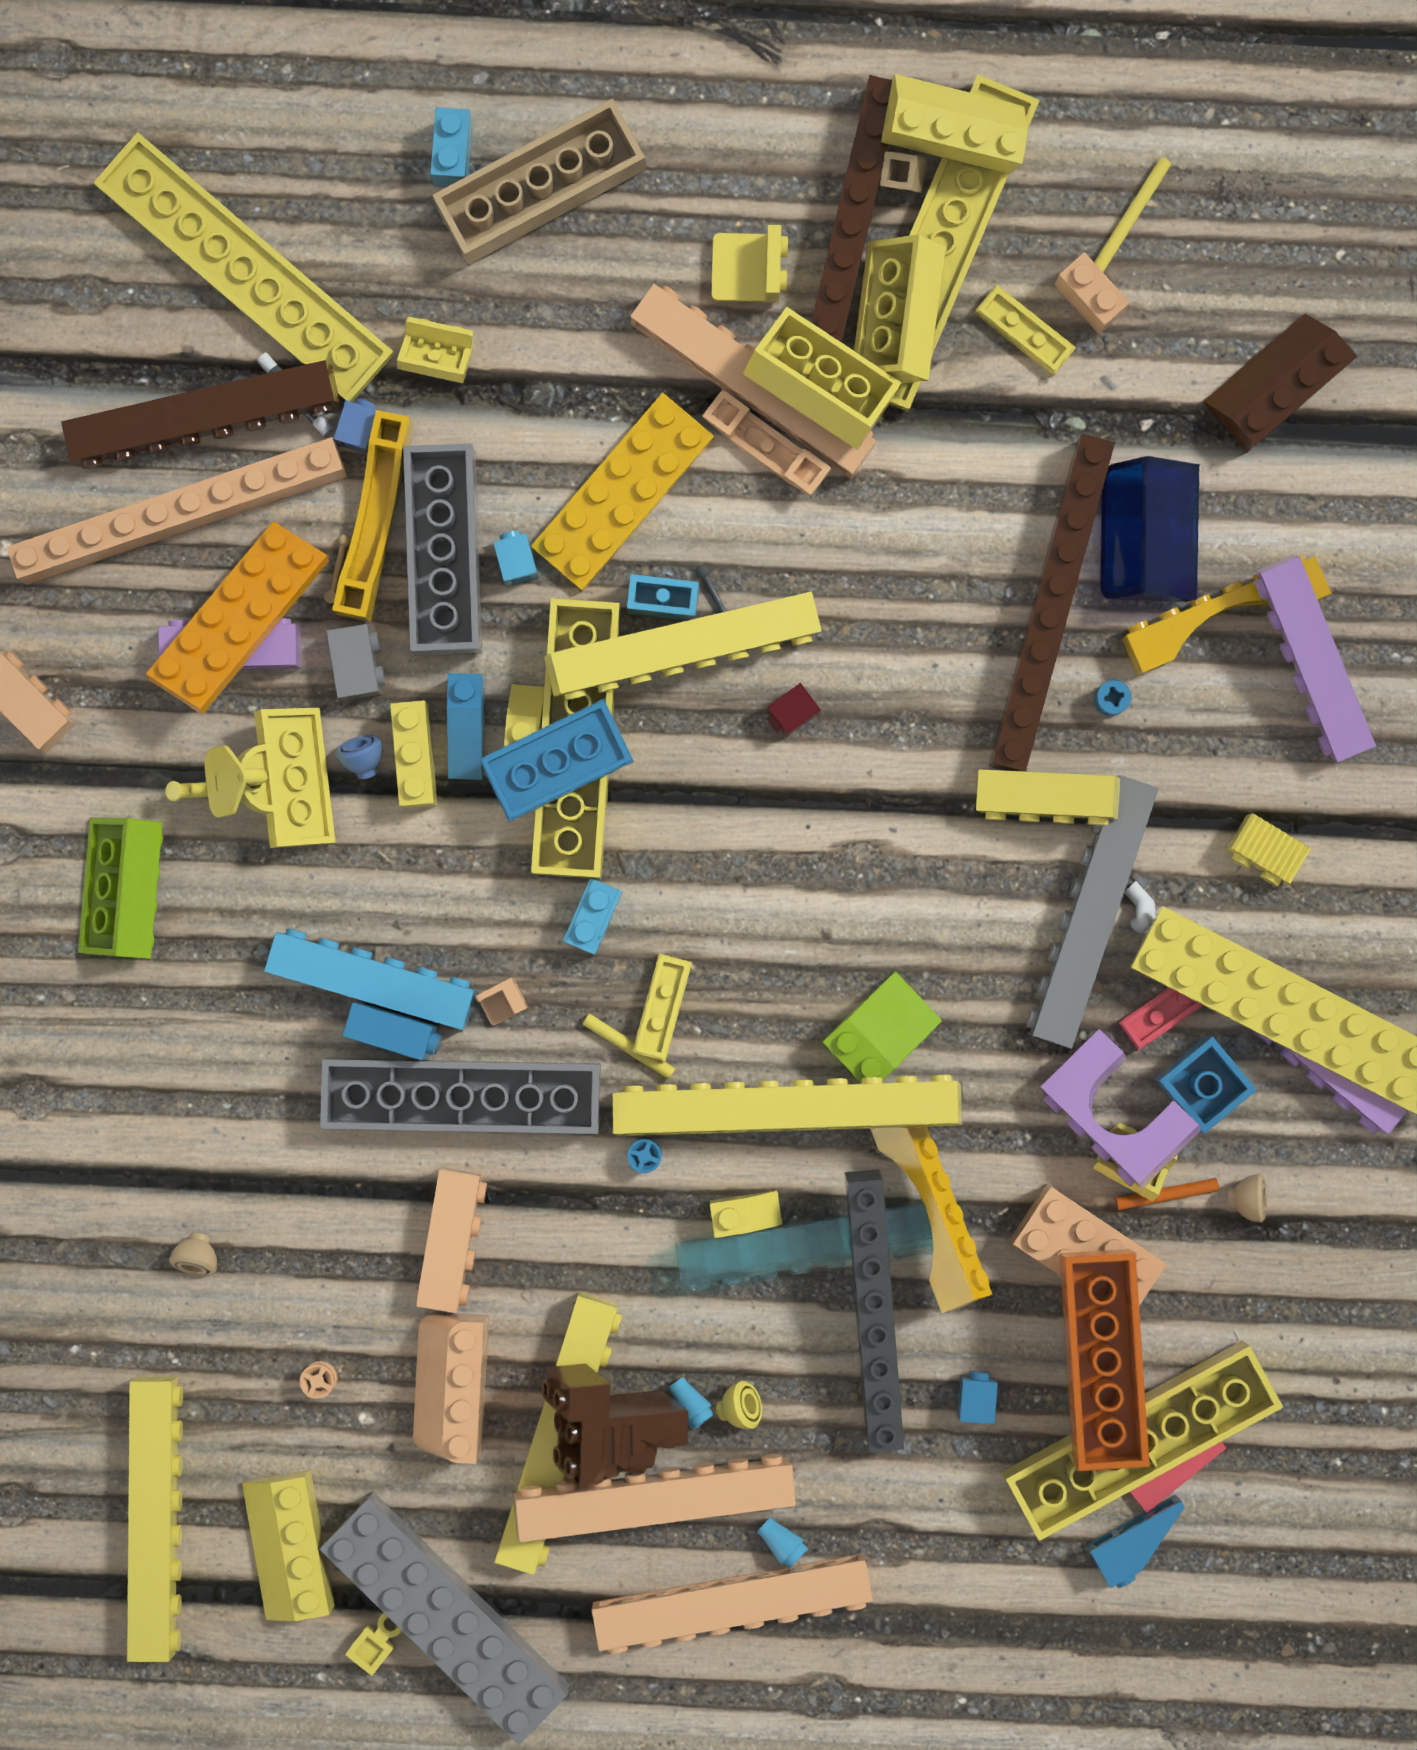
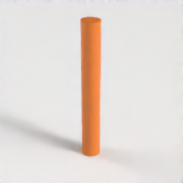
M1217 1178L1161 1188L1159 1196L1153 1202L1138 1193L1115 1197L1117 1210H1123L1219 1191V1184Z

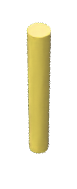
M589 1013L584 1020L583 1026L669 1080L676 1069L666 1062L633 1054L634 1041Z

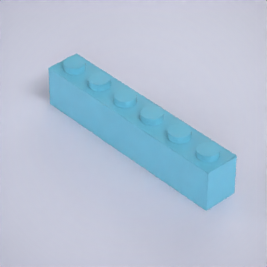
M287 928L285 934L275 933L264 972L460 1030L466 1029L477 990L469 988L470 981L451 976L450 982L436 978L438 972L419 966L417 972L403 969L405 962L385 957L384 963L372 960V952L355 947L352 948L351 953L338 949L340 943L321 937L318 943L305 940L307 933Z

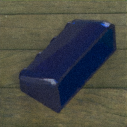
M1145 456L1114 463L1108 467L1102 489L1100 589L1105 598L1125 601L1163 602L1197 600L1200 464Z

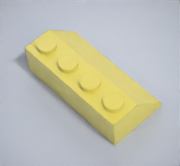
M894 74L881 142L1011 174L1023 164L1029 130L1024 106Z
M920 234L868 241L854 345L856 353L902 383L929 381L946 250L945 245Z
M311 1469L243 1482L242 1487L266 1620L295 1622L330 1615L335 1604L326 1555L319 1550L324 1542Z

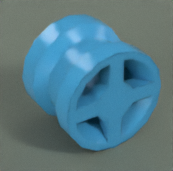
M1119 680L1105 682L1096 690L1094 695L1096 709L1105 716H1116L1122 713L1131 702L1129 687Z
M644 1137L632 1143L627 1155L632 1169L639 1173H649L659 1166L662 1151L656 1141Z

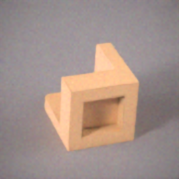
M509 978L475 996L477 1002H480L490 1024L493 1026L529 1008L514 978Z

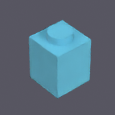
M519 531L507 532L499 536L500 540L493 542L506 586L539 578L526 533L520 535Z

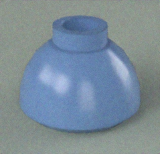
M374 735L358 736L342 743L336 750L335 755L345 769L357 774L358 779H367L377 773L376 766L382 756V742L379 737Z

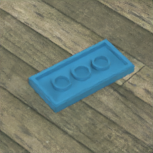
M604 699L479 759L509 822L634 762Z

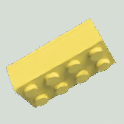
M788 307L785 308L756 347L743 372V375L857 450L884 413L902 383Z

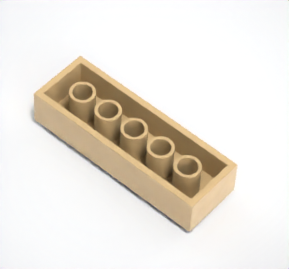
M612 98L436 192L432 196L440 215L469 265L645 171L646 161L643 152Z

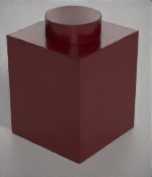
M800 682L767 707L770 715L766 720L777 734L783 731L786 737H788L817 716L821 709Z

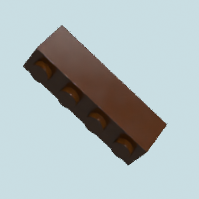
M1304 314L1204 400L1203 404L1245 452L1248 453L1344 370L1357 355L1335 330Z

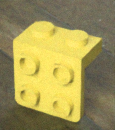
M768 225L767 234L717 233L714 235L711 291L713 300L718 302L779 303L780 291H786L787 270H780L781 257H787L788 236H781L782 225Z

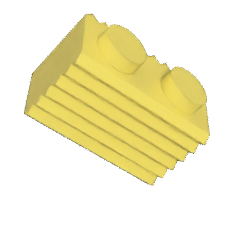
M1251 813L1246 815L1226 850L1233 854L1231 857L1232 861L1246 869H1249L1251 865L1262 871L1260 877L1263 880L1278 887L1280 883L1287 885L1292 882L1311 848Z

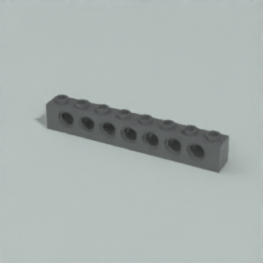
M879 1169L844 1172L866 1440L870 1453L904 1450L883 1178Z

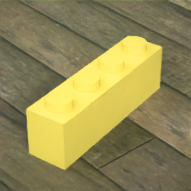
M978 770L976 811L985 813V819L1003 821L1006 820L1007 814L1019 815V821L1040 822V816L1053 817V823L1074 824V818H1087V824L1108 826L1109 820H1118L1120 778L1112 775Z

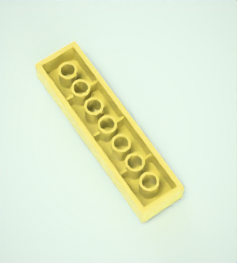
M551 598L547 655L552 652L619 637L620 603ZM546 667L541 729L602 699L605 700L613 717L615 689L598 693L597 687L584 690L586 696L565 701L564 695L554 697ZM609 774L535 810L532 874L602 879Z
M1240 1341L1145 1393L1150 1467L1078 1471L1073 1464L1070 1434L1002 1471V1475L1039 1541L1284 1408L1251 1346L1244 1341Z

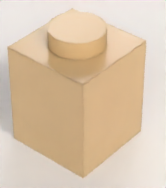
M885 151L880 186L922 193L927 158Z

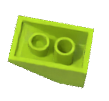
M895 971L821 1042L860 1083L861 1078L880 1077L883 1081L942 1020Z

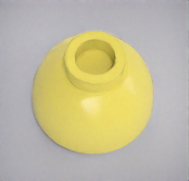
M743 1380L727 1389L722 1400L718 1401L716 1411L722 1421H728L731 1425L740 1429H753L758 1426L761 1420L762 1403L757 1390L749 1382Z

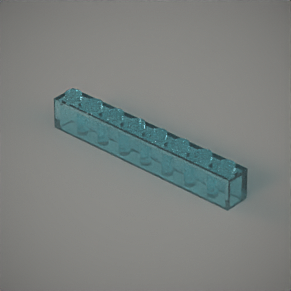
M924 1202L885 1209L889 1253H893V1258L914 1255L913 1249L927 1247L928 1253L933 1252L931 1224ZM848 1215L775 1226L745 1234L719 1238L713 1236L675 1243L681 1286H689L690 1291L710 1288V1282L722 1280L724 1286L744 1283L743 1277L757 1275L758 1280L772 1279L778 1277L777 1271L791 1269L792 1275L804 1274L812 1271L811 1266L825 1264V1269L840 1268L846 1266L845 1260H851Z

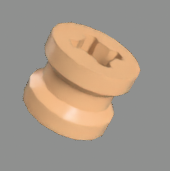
M326 1361L311 1363L302 1372L300 1377V1387L303 1393L314 1399L327 1396L336 1386L338 1380L337 1371L333 1365Z

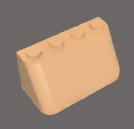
M433 1312L428 1314L419 1325L413 1439L419 1449L454 1463L477 1464L482 1453L489 1315Z

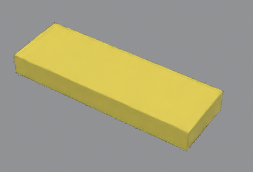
M998 285L993 288L975 311L978 317L1053 376L1076 348Z
M659 953L633 1047V1054L663 1062L666 1061L692 962Z

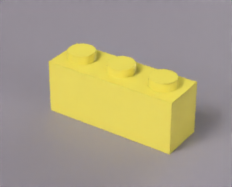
M425 700L390 703L399 806L403 809L438 806L429 704Z

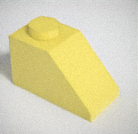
M512 684L506 715L504 747L541 729L544 687Z
M777 1190L710 1200L715 1238L751 1233L782 1225Z

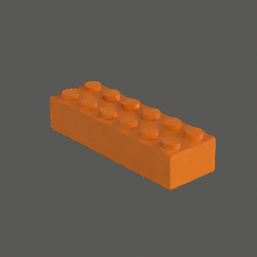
M1130 1249L1059 1253L1073 1464L1078 1471L1150 1467L1136 1253Z

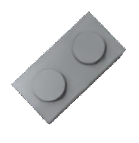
M368 624L327 630L337 698L343 702L382 695L381 686L386 685L383 665L377 666L375 652L381 651L377 631L372 632Z

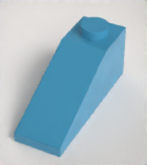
M448 673V779L483 780V767L479 761L483 757L486 679L483 674Z
M1176 1495L1159 1503L1148 1513L1143 1512L1086 1544L1110 1588L1114 1586L1121 1588L1132 1583L1136 1579L1135 1575L1141 1572L1185 1508L1182 1501Z

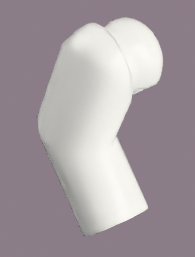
M1135 880L1125 889L1124 894L1136 906V916L1130 921L1131 927L1137 933H1144L1150 928L1155 918V902Z

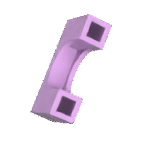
M1098 1029L1041 1086L1043 1093L1046 1095L1042 1100L1054 1113L1057 1114L1061 1110L1070 1118L1066 1124L1080 1138L1086 1134L1095 1143L1091 1149L1104 1162L1111 1159L1119 1167L1116 1173L1130 1187L1136 1183L1143 1189L1201 1131L1200 1126L1173 1101L1146 1128L1137 1133L1118 1135L1103 1129L1093 1117V1098L1101 1084L1126 1061L1124 1052Z

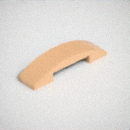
M723 389L702 416L717 431L761 465L812 496L831 471L830 466L805 448L802 450L752 414L750 408Z

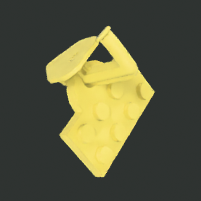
M320 708L261 709L254 711L258 746L246 749L238 758L226 745L211 748L205 757L206 782L178 783L177 781H171L165 789L166 796L170 801L208 797L210 810L218 818L234 815L240 801L253 812L266 814L270 848L336 843Z

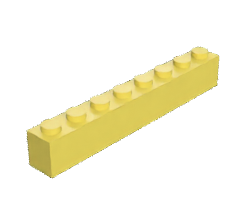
M811 591L552 652L544 656L554 697L564 695L565 701L586 696L584 690L597 687L598 693L619 688L617 683L619 681L630 679L631 685L650 681V674L663 671L664 677L683 673V666L695 663L696 669L716 665L715 658L728 656L730 662L749 657L748 650L760 648V652L763 654L781 649V642L791 640L793 646L813 641L811 635L822 632Z
M579 1292L556 1366L587 1364L596 1372H598L599 1366L606 1368L612 1350L611 1347L606 1346L610 1333L617 1334L622 1314L616 1313L618 1304ZM546 1400L517 1492H521V1487L527 1485H541L542 1489L556 1487L555 1483L568 1480L565 1479V1474L554 1464L553 1449L554 1446H557L558 1433L554 1426V1415L557 1411ZM514 1502L495 1563L535 1575L537 1565L545 1566L550 1547L544 1545L545 1539L519 1542L516 1531Z
M135 1377L129 1384L127 1662H169L181 1647V1630L176 1629V1616L181 1614L182 1599L181 1595H176V1581L181 1580L182 1562L181 1560H176V1547L180 1546L182 1542V1526L177 1525V1511H181L182 1491L177 1490V1476L182 1474L183 1459L182 1455H177V1442L182 1441L183 1423L181 1420H177L178 1407H181L183 1403V1387L178 1386V1377Z

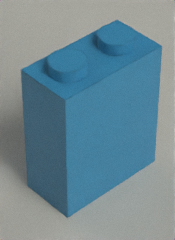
M362 1002L352 1003L342 1035L343 1037L419 1060H426L430 1058V1055L437 1054L442 1040V1035L437 1033L438 1025Z

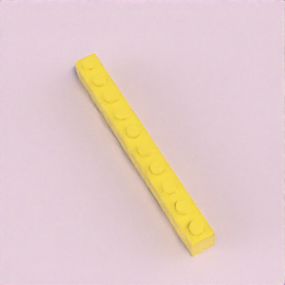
M952 1075L931 1076V1082H917L916 1076L896 1077V1083H882V1078L867 1077L861 1078V1084H848V1079L837 1078L827 1079V1085L813 1086V1080H793L792 1086L779 1087V1081L758 1082V1088H745L744 1082L724 1083V1089H711V1084L695 1083L690 1084V1090H677V1085L664 1084L656 1085V1091H643V1086H623V1092H613V1134L617 1136L962 1126L961 1084L958 1081H952Z

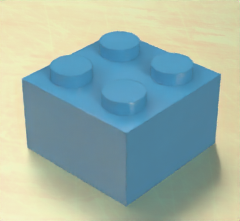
M1204 1036L1153 1079L1171 1102L1175 1101L1199 1124L1201 1130L1199 1133L1202 1134L1207 1133L1257 1091L1255 1086L1213 1036Z

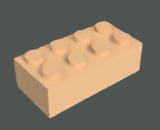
M1048 1184L1044 1186L1009 1239L1013 1245L1059 1276H1061L1059 1253L1130 1249L1136 1253L1139 1306L1167 1265Z

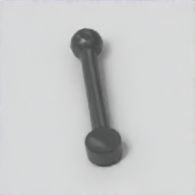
M705 565L699 566L696 571L697 576L704 580L719 612H726L727 610L709 577V568Z

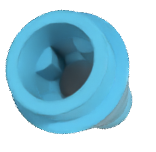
M684 1377L667 1388L672 1398L688 1410V1425L692 1431L715 1415L710 1408L712 1404L694 1389Z
M772 1517L757 1531L780 1565L784 1563L789 1569L808 1549L802 1543L804 1541L803 1538L777 1523Z

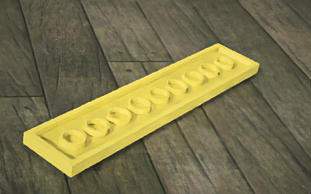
M977 74L970 93L1024 106L1028 128L1040 101ZM943 157L909 235L920 234L946 246L932 355L1009 175L1008 173ZM921 381L901 383L890 405L909 412Z
M138 132L93 182L107 197L303 365L323 360L330 363L333 367L338 395L344 400L353 402L394 356V352Z
M1164 906L1160 907L1130 966L1131 969L1417 1115V1036Z

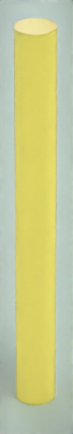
M1160 157L1094 261L1102 272L1105 271L1172 165L1166 158Z

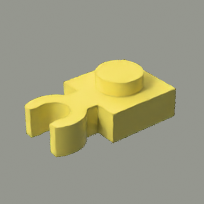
M384 1612L381 1613L378 1619V1628L375 1630L368 1624L345 1653L348 1658L371 1676L394 1649L395 1645L388 1639L398 1636L402 1631L398 1626L390 1628L386 1625L385 1620L388 1616Z

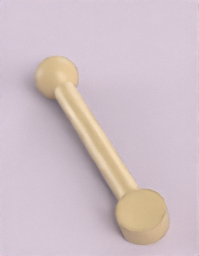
M344 534L338 538L340 547L330 589L324 594V600L329 604H334L346 547L351 543L350 537Z

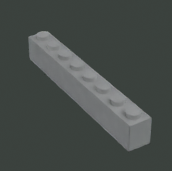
M1122 775L1117 776L1120 778L1118 820H1109L1108 826L1092 825L1091 832L1096 835L1092 846L1087 845L1084 849L1080 864L1084 865L1085 868L1081 879L1076 877L1073 882L1069 897L1074 898L1071 910H1065L1060 920L1059 929L1063 930L1060 942H1054L1048 957V962H1051L1052 966L1049 975H1043L1040 980L1037 994L1042 996L1038 1008L1032 1007L1026 1023V1027L1031 1028L1030 1036L1070 1049L1073 1047L1159 789Z

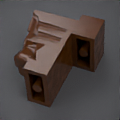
M587 1364L547 1367L546 1379L542 1382V1394L546 1402L557 1411L554 1415V1426L558 1433L557 1446H554L553 1449L554 1464L580 1490L602 1483L603 1477L618 1476L620 1472L644 1474L646 1469L654 1466L658 1447L674 1448V1446L687 1445L688 1410L663 1390L610 1395V1383Z

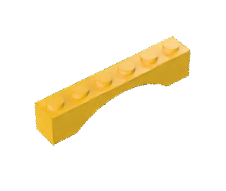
M380 410L375 411L368 444L366 470L358 515L346 560L339 576L332 611L337 616L371 623L404 473L403 446L410 445L414 427L408 416Z
M1300 555L1317 600L1319 601L1332 594L1316 556L1305 560L1304 556ZM1257 574L1253 575L1254 581L1258 580ZM1241 581L1222 588L1223 595L1211 599L1210 595L1207 594L1191 601L1192 608L1180 612L1178 607L1160 614L1161 621L1152 625H1148L1147 620L1129 627L1128 631L1130 634L1122 638V642L1137 677L1173 661L1182 644L1205 620L1220 612L1237 607L1269 606L1267 599L1261 600L1254 582L1242 586Z
M927 1127L870 1129L878 1150L891 1158L905 1171L925 1204L933 1239V1263L929 1282L941 1313L959 1309L993 1295L989 1287V1278L982 1269L978 1259L975 1242L969 1236L963 1220L962 1209L955 1200L950 1187L949 1176L942 1167L936 1143L931 1139Z

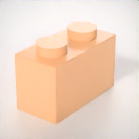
M1085 252L1059 274L1054 284L1098 334L1120 317L1130 304L1128 299Z

